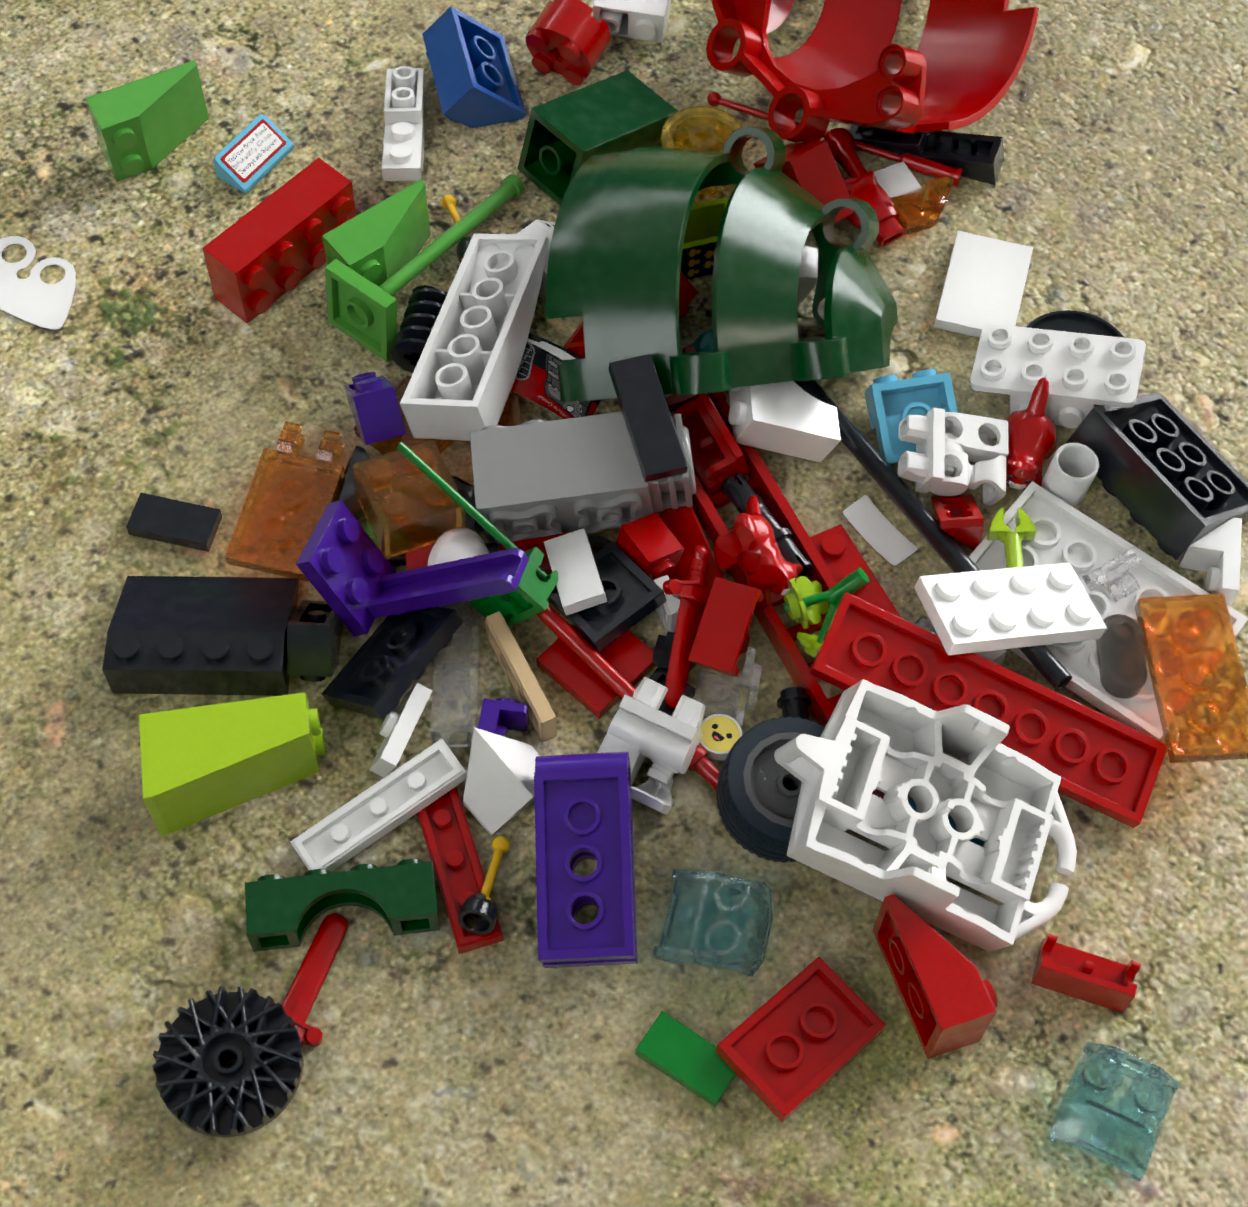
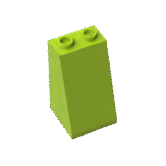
M305 692L139 714L143 800L160 835L173 833L320 772L318 755L326 754L324 731L320 726L318 708H309Z

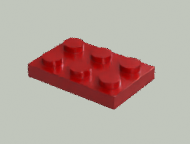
M817 957L718 1043L715 1052L783 1123L878 1037L885 1029L886 1024L820 957Z

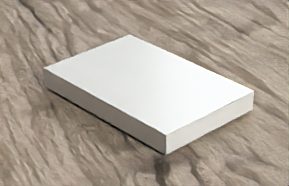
M958 231L934 328L980 338L982 328L987 324L1016 326L1033 247Z

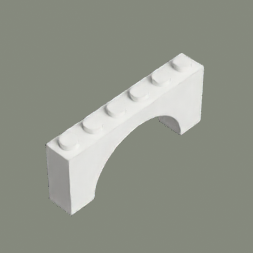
M804 245L800 264L797 302H803L817 284L818 251L816 248ZM794 381L737 387L728 390L730 397L729 423L732 425L733 437L738 444L821 463L841 441L837 407L814 398Z

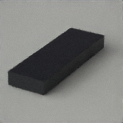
M651 354L609 363L608 371L644 481L649 482L686 473L688 464Z

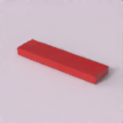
M456 786L419 811L417 817L430 860L433 861L435 877L458 953L462 954L502 942L504 939L498 918L494 930L485 935L470 933L462 928L458 922L462 904L467 897L481 893L485 876Z

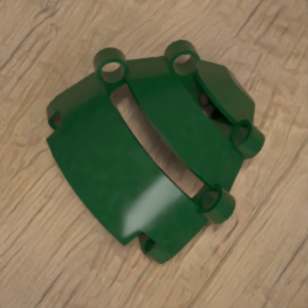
M752 126L739 128L728 137L724 144L723 152L645 146L633 150L598 154L590 157L579 168L565 192L554 226L548 259L545 319L583 316L585 358L561 360V363L557 364L560 401L571 402L617 398L608 371L609 363L651 354L664 395L706 394L727 391L737 387L788 381L833 379L849 376L853 372L890 366L891 335L894 326L898 323L897 303L867 252V249L875 242L879 233V220L876 211L869 203L859 198H841L824 205L782 172L786 160L784 142L776 132L769 128ZM756 136L761 139L766 147L767 159L763 167L748 171L743 163L742 151L746 142ZM737 184L724 210L714 258L712 280L714 350L681 353L679 284L682 250L689 214L697 192L710 187ZM846 207L855 211L861 222L860 235L851 245H845L840 242L834 231V220L837 214ZM811 230H813L818 246V273L812 313L817 323L825 327V334L806 336L804 339L799 340L797 301L800 264L806 239Z

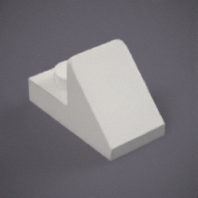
M1235 517L1192 543L1180 563L1181 568L1207 572L1205 590L1211 592V595L1228 606L1232 605L1240 591L1242 519Z

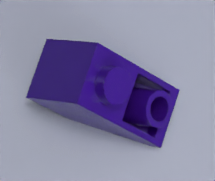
M375 372L359 374L352 377L353 383L344 385L360 438L365 445L406 435L394 386L383 375L377 377Z

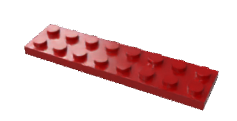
M847 592L843 594L809 671V674L844 691L860 680L865 679L875 685L904 695L934 711H941L963 704L970 705L1010 726L1008 735L1000 742L1001 744L1031 758L1049 771L1061 776L1058 788L1059 793L1132 828L1141 824L1168 745L980 655L975 653L948 655L938 635Z

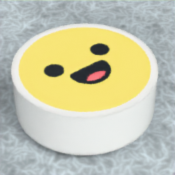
M725 714L708 716L699 726V730L704 733L699 744L709 753L707 757L713 760H725L733 745L742 736L739 723L734 718Z

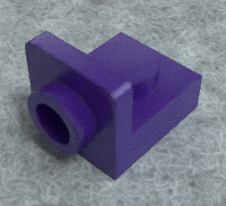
M506 697L496 700L484 698L478 729L507 737L508 729L522 732L527 731L529 724L527 705L520 704L517 700Z

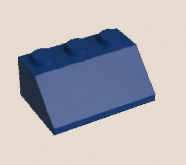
M450 6L422 34L426 47V56L430 62L434 77L433 82L437 88L441 103V111L449 120L457 121L469 128L522 120L527 114L504 36Z

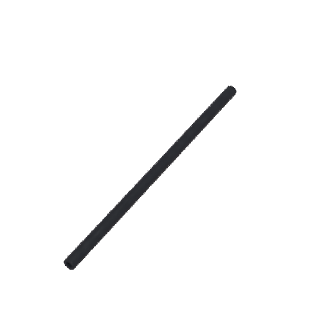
M816 380L794 381L814 398L837 407L841 442L954 573L981 571L955 540L940 528L936 518L903 480L898 477L896 472ZM1046 645L1019 648L1055 691L1064 688L1072 680V675Z

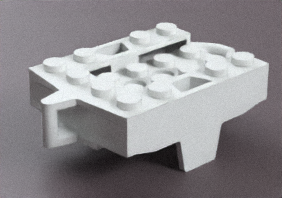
M862 679L843 691L821 737L800 734L778 748L774 754L776 762L802 782L786 856L881 901L884 900V897L894 894L925 922L988 952L1013 945L1014 941L1045 924L1061 910L1067 898L1069 888L1060 883H1051L1046 898L1041 902H1029L1048 835L1053 838L1057 846L1058 859L1055 868L1057 872L1069 876L1074 874L1077 850L1073 832L1058 794L1062 777L1049 771L1031 758L1001 744L1000 742L1008 735L1010 726L970 705L963 704L941 711H934L904 695ZM943 750L960 758V760L943 753ZM877 789L885 793L884 798L882 799L872 794V792ZM908 795L914 800L916 811L910 807L907 799ZM948 815L953 818L956 830L949 824ZM850 829L889 848V850L884 851L845 831ZM976 837L985 843L981 847L969 840ZM946 876L966 886H969L993 899H996L1004 904L998 906L976 894H973L951 882L946 881Z

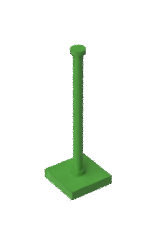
M514 174L508 175L503 180V185L379 287L339 260H333L325 267L328 322L388 362L392 358L391 350L396 343L395 339L397 336V299L393 295L508 200L522 195L525 187L521 179Z

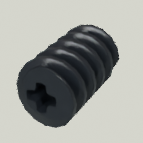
M428 285L417 286L413 289V293L408 301V307L404 313V319L400 324V331L395 339L396 343L391 350L392 359L403 370L413 374L448 292Z

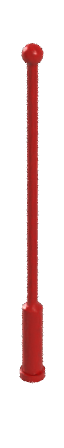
M712 92L707 97V102L712 107L721 105L768 120V112L724 99L717 92ZM795 121L796 128L799 125V122ZM855 140V149L899 163L904 161L909 170L952 183V186L958 187L964 170L958 167L956 169L909 153L899 155Z

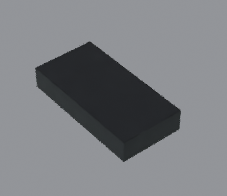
M140 493L126 528L129 535L209 552L222 520V514L220 509Z

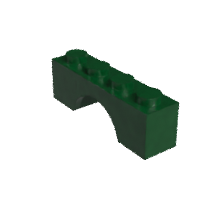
M412 858L399 861L394 866L377 867L373 864H359L353 866L350 871L331 873V871L326 869H314L304 873V876L285 878L282 875L269 874L259 877L257 881L245 882L247 937L253 952L300 947L307 930L318 917L327 911L343 906H358L375 912L387 923L394 936L440 930L433 861L424 862L421 859Z

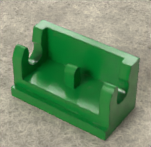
M537 547L525 552L529 561L516 591L477 598L470 601L469 604L485 618L500 611L508 627L546 610L549 605L546 600L558 582V571L555 570L546 576L545 582L538 579L536 569L541 565L544 554Z

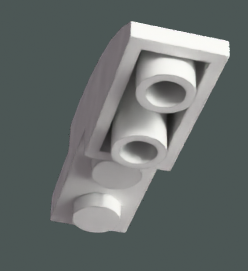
M401 66L396 69H387L384 102L383 181H418L422 177L424 168V68Z

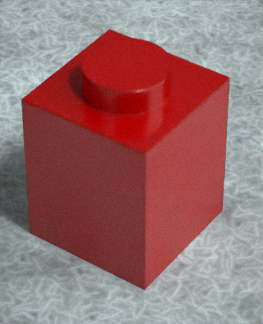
M656 512L621 525L615 543L653 581L665 575H668L669 579H671L678 570L677 567L684 550L683 546Z

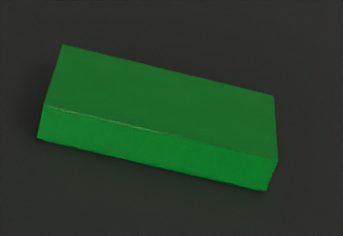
M661 1011L635 1049V1055L715 1108L737 1076L715 1052L717 1046Z

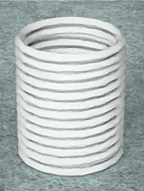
M1067 443L1060 446L1043 477L1042 488L1071 506L1079 504L1084 499L1098 472V457L1092 449L1080 443Z

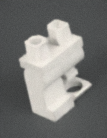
M933 408L925 416L907 415L900 421L898 438L900 441L915 443L916 452L905 451L900 456L898 477L915 482V492L927 494L931 491L933 494L940 496H956L964 493L968 488L975 490L983 484V504L992 506L1005 497L1006 456L1008 455L1007 420L957 412H945L944 409ZM997 437V443L993 446V439ZM969 461L975 462V465H970Z
M644 677L632 697L624 695L619 705L620 708L615 714L597 753L629 752L631 798L666 815L673 805L671 788L674 781V773H686L696 747L703 737L704 733L699 730V726L702 722L706 706L682 695L672 716L659 711V708L668 688ZM645 757L651 759L653 765L647 773L650 776L649 780L636 788L632 787Z

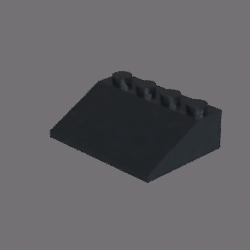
M1160 392L1137 397L1136 404L1131 408L1105 405L1092 408L1066 442V444L1080 443L1094 451L1099 461L1096 476L1102 481L1104 489L1112 496L1117 497L1130 511L1131 518L1139 525L1144 526L1157 540L1159 548L1175 560L1182 559L1192 543L1233 517L1241 518L1242 525L1248 522V482Z
M127 576L108 628L102 666L112 693L288 695L290 675H287V624L297 609L298 578Z

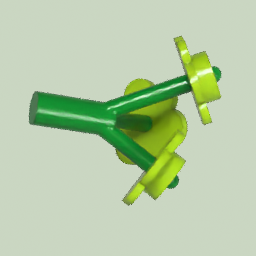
M861 568L856 569L825 592H822V586L818 581L811 582L805 576L797 577L796 581L794 579L790 580V593L784 595V610L788 612L791 620L795 619L805 629L808 628V622L812 625L818 624L821 620V615L827 612L819 636L802 632L797 633L796 638L800 640L802 645L806 646L804 650L806 653L814 658L816 657L843 594L847 592L852 595L869 582V578L864 570Z

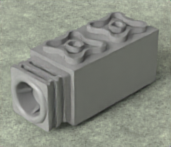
M622 411L547 422L534 419L521 425L508 427L490 425L480 431L470 432L476 510L513 542L573 532L583 528L586 534H595L605 529L621 527L623 524L654 512L664 511V509L672 508L673 510L683 506H687V508L693 507L692 495L696 493V482L689 430L682 424L681 413L671 416L688 464L687 472L649 482L644 481ZM484 529L489 543L496 542L498 544H501L487 530Z

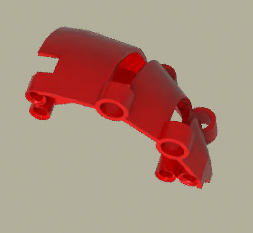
M711 0L718 23L711 30L707 39L706 53L709 63L716 70L738 77H748L753 74L774 96L769 105L768 124L770 129L784 140L801 143L809 142L815 138L821 139L827 131L830 122L906 133L952 130L968 126L983 118L1005 96L1016 79L1027 55L1037 22L1039 8L1028 7L1008 10L1009 0H930L924 31L916 51L898 44H891L899 20L902 0H825L817 25L807 41L793 53L782 57H773L769 49L767 34L777 29L785 21L795 0ZM740 38L739 50L733 58L734 46ZM800 107L803 108L804 112L802 120L795 128V116Z

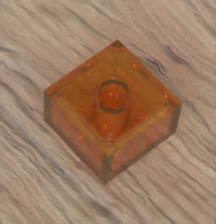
M434 439L408 447L460 494ZM399 450L353 464L355 494L385 560L434 544L443 533L452 528H465L466 511Z

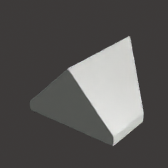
M474 727L462 803L489 835L492 836L534 801L536 756L540 755L530 744Z

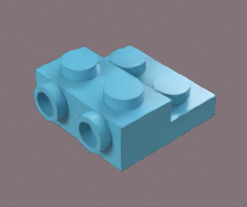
M936 369L918 371L912 374V378L898 380L897 375L878 377L864 391L871 431L876 430L880 455L890 466L898 465L900 456L905 451L916 452L915 443L900 441L898 438L899 423L907 415L925 416L933 408L944 409L945 412L958 413L950 373L937 374Z

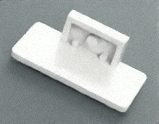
M987 324L982 328L970 379L971 388L975 391L1010 395L1011 415L1014 411L1027 409L1036 384L1041 378L1045 377L1049 381V394L1045 415L1052 419L1055 425L1066 428H1078L1091 409L1094 408V404L1131 408L1136 404L1146 344L1143 340Z

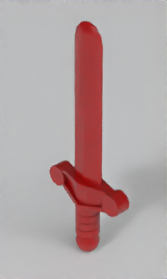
M702 545L696 546L691 552L692 559L689 562L686 580L671 579L663 583L664 593L680 600L665 684L668 691L664 699L671 708H676L681 696L685 695L691 664L688 658L696 636L701 608L705 609L710 593L703 584L708 551Z
M332 913L323 919L282 1003L285 1013L292 1018L303 1045L317 1047L322 1042V1031L317 1027L305 1024L347 932L348 923L341 914Z

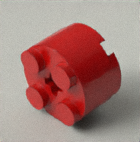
M550 0L526 35V45L533 56L531 60L533 67L543 74H549L551 71L561 74L570 84L580 86L589 76L610 43L611 33L607 23L603 18L598 22L591 15L594 9L581 0H554L552 2Z

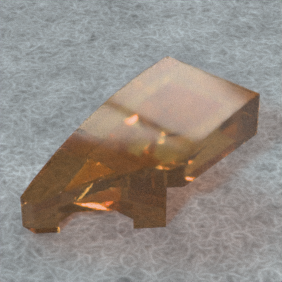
M952 176L927 180L920 192L891 197L895 209L900 215L898 222L905 230L904 235L919 232L936 225L954 182Z

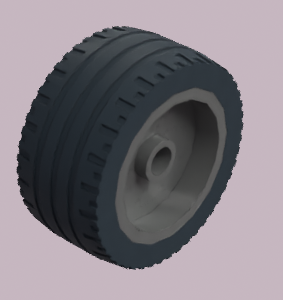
M799 717L772 718L749 729L736 741L729 751L718 777L717 808L722 818V823L725 825L726 830L729 831L730 836L751 854H755L759 858H765L768 861L773 860V862L786 863L787 861H797L786 855L802 782L778 764L774 754L778 748L800 734L821 737L825 729L824 726L818 725L814 721L810 722L808 719H800Z

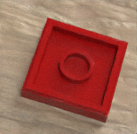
M629 630L599 652L633 686L655 667L653 660L654 651ZM560 638L536 658L537 666L599 719L621 699Z

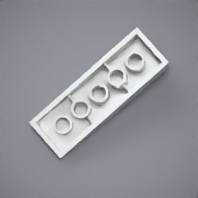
M473 234L400 402L414 438L470 441V432L480 431L486 426L498 424L515 381L534 317L549 243L547 235Z

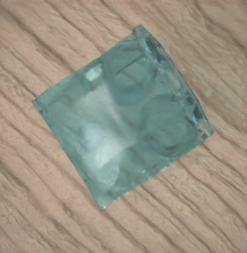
M674 869L672 878L675 881L660 945L654 948V957L669 963L727 969L752 977L764 962L773 920L772 896L769 886L765 882L746 880L716 871Z
M1087 1042L1082 1049L1074 1072L1064 1092L1047 1139L1055 1143L1060 1141L1072 1145L1131 1174L1130 1178L1139 1182L1147 1169L1163 1121L1174 1094L1179 1087V1083L1161 1067L1115 1046Z

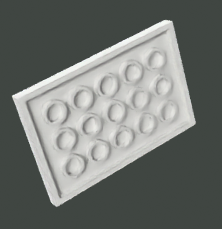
M1032 481L1004 514V522L1011 528L1012 532L1016 528L1015 515L1018 507L1029 516L1036 527L1037 532L1034 540H1023L1021 542L1024 567L1071 563L1107 627L1100 639L1046 645L1072 675V680L1065 687L1114 720L1160 741L1243 629L1248 618ZM986 536L969 556L981 571L1007 568L1004 544L1000 540H987ZM1019 648L1009 649L1032 664Z

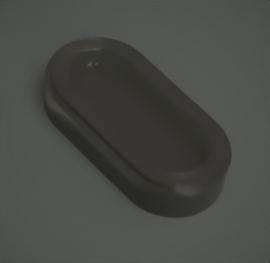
M1115 614L1103 620L1107 629L1102 637L1096 639L1101 684L1109 694L1117 698L1127 699L1139 694L1147 680L1142 629L1134 619L1126 615Z

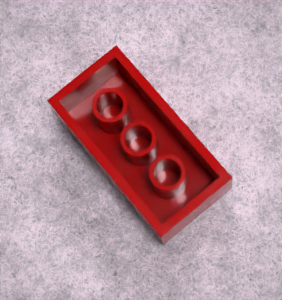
M317 158L204 246L202 249L215 299L248 324L257 315L265 313L272 303L283 294L296 288L300 281L314 269L322 267L327 262L322 235L357 216L352 182L322 159Z

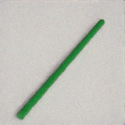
M402 441L396 448L506 549L518 548ZM539 566L537 567V577L542 582H545L548 574Z

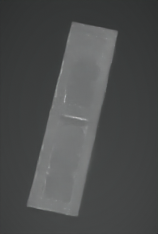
M470 601L439 606L454 609L464 622L453 634L450 643L435 656L430 725L432 745L443 739L448 747H471L474 727L478 728L481 613L469 604Z

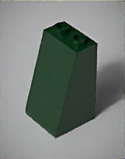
M628 70L531 108L517 169L561 206L572 178L590 157L598 154L623 152L645 146L663 147L671 140L679 111Z

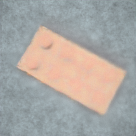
M1224 593L1139 598L1135 605V611L1170 763L1248 759V687Z

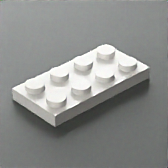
M1071 563L920 576L914 587L948 655L1100 639L1107 629Z

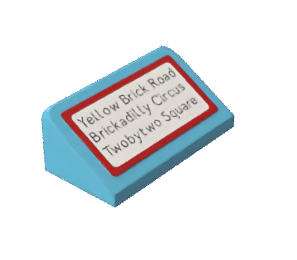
M260 114L213 158L217 178L247 194L294 149V144L269 118Z

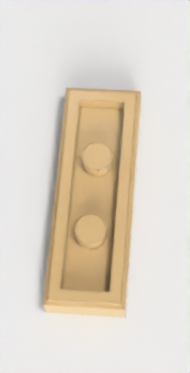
M500 611L486 616L487 641L519 702L528 706L529 721L539 740L545 742L556 737V715Z

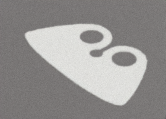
M20 236L1 238L0 309L39 327L52 330L60 329L68 316L76 284V272L73 265L61 258L43 259L30 270L28 278L19 279L17 272L27 268L33 262L36 256V249L32 242ZM12 244H20L26 248L27 253L20 262L9 263L2 258L4 248ZM58 265L64 269L65 276L58 283L47 284L40 278L41 271L46 266Z

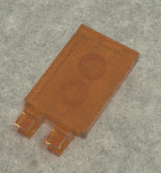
M285 421L276 450L264 448L225 555L228 564L288 578H298V580L309 582L296 563L328 503L336 501L345 476L344 466L339 464L344 450V443L340 442L342 438L341 433L325 430L317 449L316 459L300 456L305 442V435L301 434L302 425Z

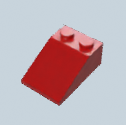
M894 894L884 897L872 931L927 1059L979 1042L997 1012L995 1008L998 1006V1001L992 984L988 980H982L977 966Z

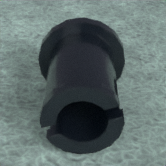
M802 687L783 689L780 692V698L777 699V707L782 709V717H799L800 719L809 720L808 707L812 704V700L807 695L806 689Z

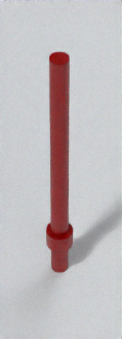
M550 604L546 610L536 614L621 699H623L624 695L633 696L636 688ZM699 744L696 747L688 770L690 772L695 770L717 791L720 769L707 758L709 753Z

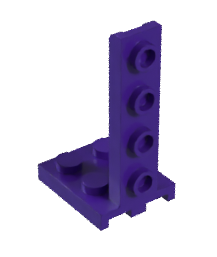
M341 500L328 503L296 565L355 637L368 634L375 618L401 615L410 611L436 608L441 605L472 601L477 598L516 591L529 558L521 549L512 548L397 572Z

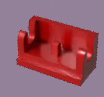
M707 393L699 394L698 398L681 406L672 413L671 416L681 413L682 424L689 430L693 466L709 495L721 489L722 483L733 475L736 479L735 475L738 473H742L743 476L749 474L743 452Z
M715 577L688 661L708 670L738 677L740 669L736 665L756 603H762L764 597L762 591L754 587Z
M1047 933L1046 937L1041 941L1031 984L1123 1013L1136 995L1138 985L1133 982L1141 968V963L1130 960L1125 965L1057 943L1058 937Z

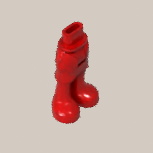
M845 128L830 130L825 135L823 141L827 140L836 163H839L850 177L845 179L841 174L850 198H859L869 203L876 211L879 220V233L875 239L880 247H884L898 240L905 233V230L898 222L900 215L896 211L889 195L878 183L874 171L867 172L854 150L855 139L853 135ZM815 138V139L810 140L809 142L821 141V140ZM855 211L845 217L852 226L861 230L860 218Z

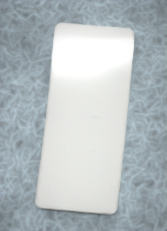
M867 495L843 510L844 516L857 532L893 566L898 565L918 550L913 543L886 519Z

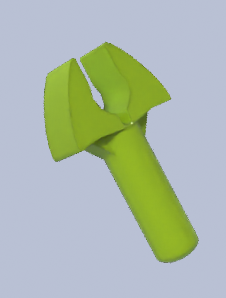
M1002 507L992 520L987 540H1000L1004 544L1007 568L1024 567L1021 542L1023 540L1033 541L1037 532L1036 527L1029 516L1018 507L1015 515L1016 528L1012 532L1011 528L1004 522V508Z

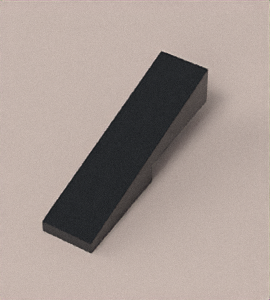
M852 125L850 133L856 141L899 155L909 153L956 169L959 167L964 169L963 177L996 185L1004 161L1003 137L946 131L906 133Z

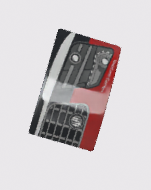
M529 333L511 392L544 407L562 419L591 416L601 401L561 402L557 364L561 363V360L582 359V357L542 337Z

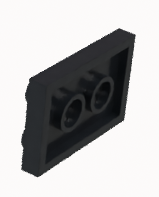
M439 606L410 611L401 615L387 616L321 694L332 706L384 719L388 713L397 707L400 698L413 682L425 673L427 665L437 653L450 643L453 634L464 621L454 609Z

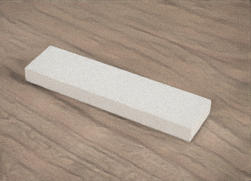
M440 739L290 841V843L309 871L326 869L332 872L465 781L467 772L444 740Z

